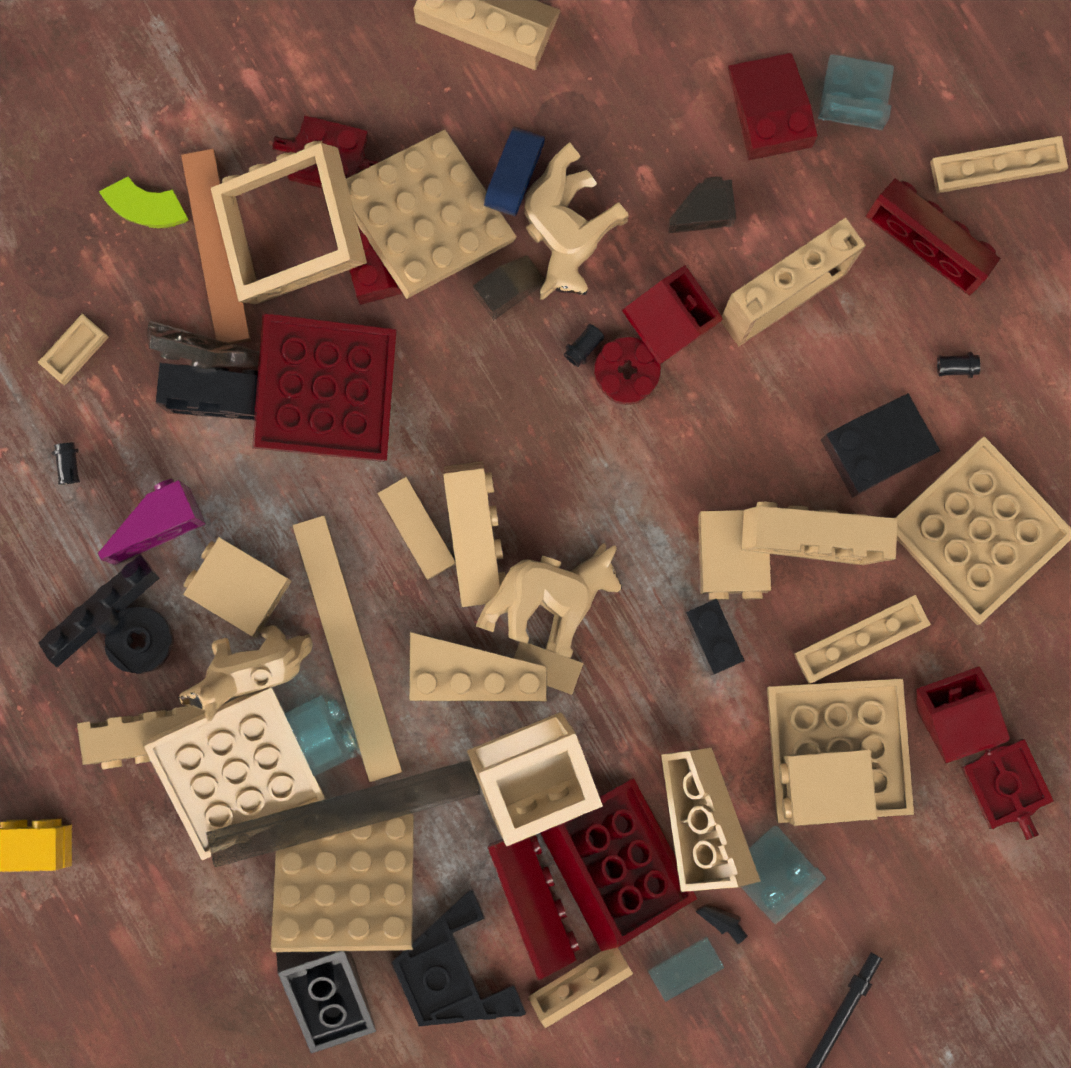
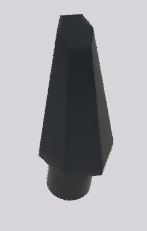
M707 904L695 911L720 931L721 934L728 932L737 944L748 937L738 924L742 919L738 915Z

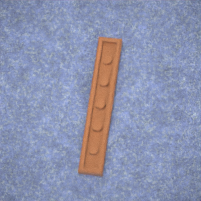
M214 149L183 154L181 157L217 345L222 347L251 341L245 305L243 302H238L211 192L212 187L221 184Z

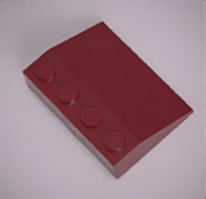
M634 778L600 795L602 807L540 832L602 952L624 945L697 899L694 891L681 892L676 857Z

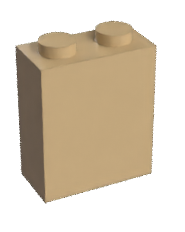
M744 510L701 511L698 514L700 593L709 594V600H729V594L742 593V599H763L762 593L771 591L770 554L742 550Z
M218 537L216 542L211 541L205 548L201 556L204 562L199 570L196 571L194 569L184 583V587L187 589L183 595L252 637L257 638L261 632L260 629L265 626L292 581Z
M871 750L784 756V763L779 764L781 784L787 785L788 798L782 799L783 815L785 819L790 818L791 825L799 826L877 819Z

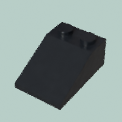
M909 393L827 433L821 439L852 498L940 452Z
M351 951L276 952L277 973L311 1054L376 1032Z

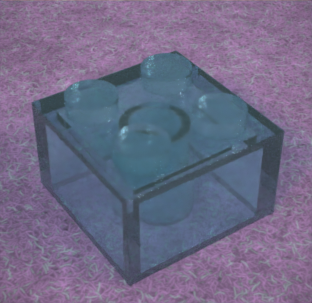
M321 695L284 713L313 776L322 775L357 758L355 750L359 749L358 743L352 731H345L340 720L345 718L337 700H330L329 696Z

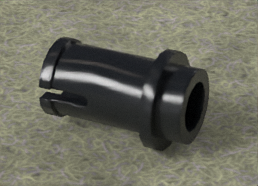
M588 324L587 328L572 345L567 344L565 347L566 352L564 353L565 358L576 367L586 364L589 354L605 339L603 333L594 325Z
M973 352L960 356L938 355L937 374L938 376L967 375L968 378H973V375L980 374V356L973 355Z
M74 442L55 444V451H52V455L56 457L58 485L80 483L76 453H79V449H75Z

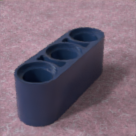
M515 126L512 128L489 184L484 200L485 207L516 217L540 158L545 136Z

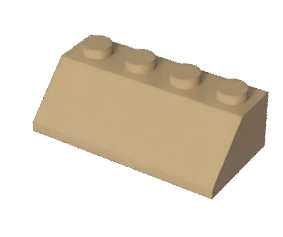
M417 0L414 6L416 23L535 71L560 14L559 9L536 0Z

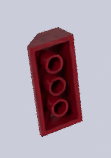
M894 178L879 195L865 216L968 296L987 279L1001 259L995 254L996 250L985 241L979 242L969 234L970 231L964 224L959 221H951L943 215V210L939 205L932 201L926 202L917 195V190L910 183L903 180L900 182Z
M536 834L509 846L505 845L503 839L490 843L488 851L537 979L545 978L577 961L574 952L580 950L573 930L566 932L562 919L567 918V914L561 899H553L549 887L554 886L555 883L549 867L542 868L537 855L543 852Z

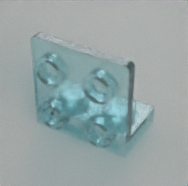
M830 55L818 119L883 130L889 120L892 106L888 105L894 67L888 64Z
M773 826L749 847L760 882L741 886V888L768 919L776 925L827 878L805 858L778 826Z

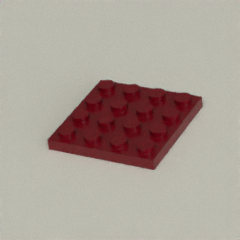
M265 313L262 317L252 449L378 462L387 461L396 329Z

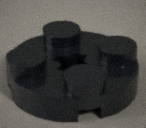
M131 607L119 611L120 620L118 625L110 633L104 634L106 635V646L104 647L107 657L113 665L125 672L144 674L156 670L167 660L174 644V636L172 635L169 623L160 613L150 608ZM134 632L139 635L143 632L146 634L147 637L144 640L146 645L143 648L137 646L135 649L132 648L131 644L134 640L131 635Z

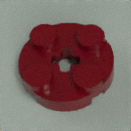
M632 337L618 338L605 344L597 356L594 368L595 381L599 389L613 402L624 405L636 404L648 397L657 387L661 374V366L642 340ZM626 362L631 363V366L637 369V374H631L628 380L624 379L623 373H618V367H624Z

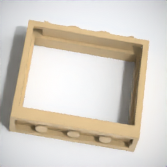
M322 141L310 142L304 146L302 151L281 154L276 157L277 161L254 165L249 168L248 173L241 176L231 175L222 179L221 184L211 188L238 302L259 304L367 263L337 147L324 144ZM317 164L338 250L257 281L236 196Z
M844 218L732 293L722 314L724 320L721 323L738 347L845 276L866 245L847 218ZM836 268L838 273L831 276L829 271Z

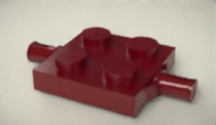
M305 115L300 132L294 141L275 136L272 145L273 150L286 153L302 151L306 144L314 141H322L324 144L337 147L346 179L379 163L365 159L364 150L368 140V131ZM317 164L287 175L290 181L323 189Z
M1020 739L1007 746L988 748L984 750L985 752L978 759L961 766L989 829H995L1008 822H1018L1025 840L1039 835L1030 816L1039 808L1054 802L1025 739Z

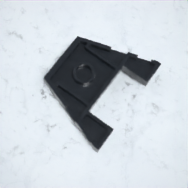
M473 889L465 893L412 943V950H404L392 961L393 968L419 1027L526 1015V1010L514 984L484 998L480 997L453 935L454 932L485 919Z

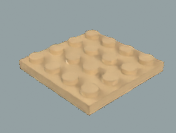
M446 130L346 179L357 224L363 234L367 236L369 243L406 299L509 245L517 237L500 211L484 206L487 192Z
M985 436L976 442L895 517L898 519L897 540L976 625H980L1071 540V527Z
M903 679L767 687L777 823L790 822V818H784L782 799L788 798L787 785L781 784L779 764L784 763V756L864 749L871 750L877 817L914 815Z
M273 687L242 695L223 704L217 709L214 718L210 722H207L206 715L203 713L143 741V746L201 860L207 859L327 803Z
M414 815L297 816L277 825L271 938L272 952L412 950Z

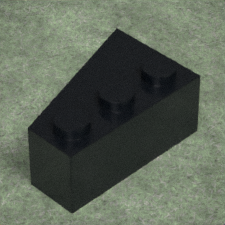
M160 362L156 403L168 414L254 420L258 371L242 370V373L229 372V369L221 367L206 369L191 365Z

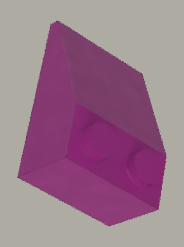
M167 479L154 486L155 491L148 493L98 552L100 560L117 565L206 525L191 488L179 480L174 482L173 479Z

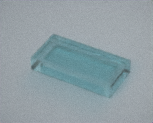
M704 937L649 969L648 973L664 1001L667 1002L720 971L724 966L708 938Z

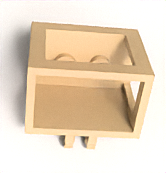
M561 712L467 750L493 821L506 846L603 806L577 735Z

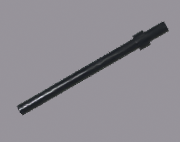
M870 952L859 974L853 975L848 984L850 989L805 1068H821L862 995L866 997L872 986L870 981L883 960L878 955Z

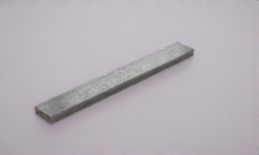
M467 760L208 831L206 835L214 867H219L480 795L481 793L471 761Z

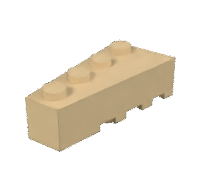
M483 461L444 466L443 476L462 607L487 604L496 596L505 578V572H498L497 559H503L501 539H494L492 526H499L496 506H489L488 493L494 492L491 472L485 473Z
M757 502V507L744 510L742 550L857 565L884 562L896 559L898 519L864 514H842L834 510L808 511V507L788 506V509L777 508V503Z
M410 632V701L547 702V667Z
M193 706L174 708L170 711L161 710L142 713L135 717L109 718L105 722L77 723L83 765L101 763L102 770L122 767V760L135 758V764L151 762L143 746L144 740L205 713V710Z
M712 748L661 755L681 892L734 888L760 882Z

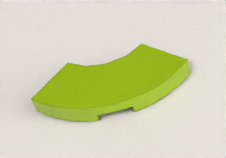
M126 177L99 191L111 209L129 222L149 226V228H167L189 221L173 190L162 193L147 192L137 187L129 177Z

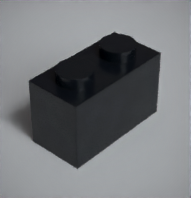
M717 599L683 614L710 676L745 661Z

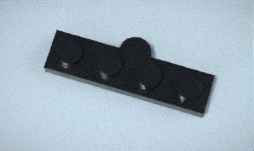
M141 554L132 562L126 564L117 575L102 585L94 595L81 606L75 608L71 615L56 628L50 630L38 642L47 659L54 666H60L96 633L107 634L114 630L120 620V616L115 610H124L160 579L149 562Z

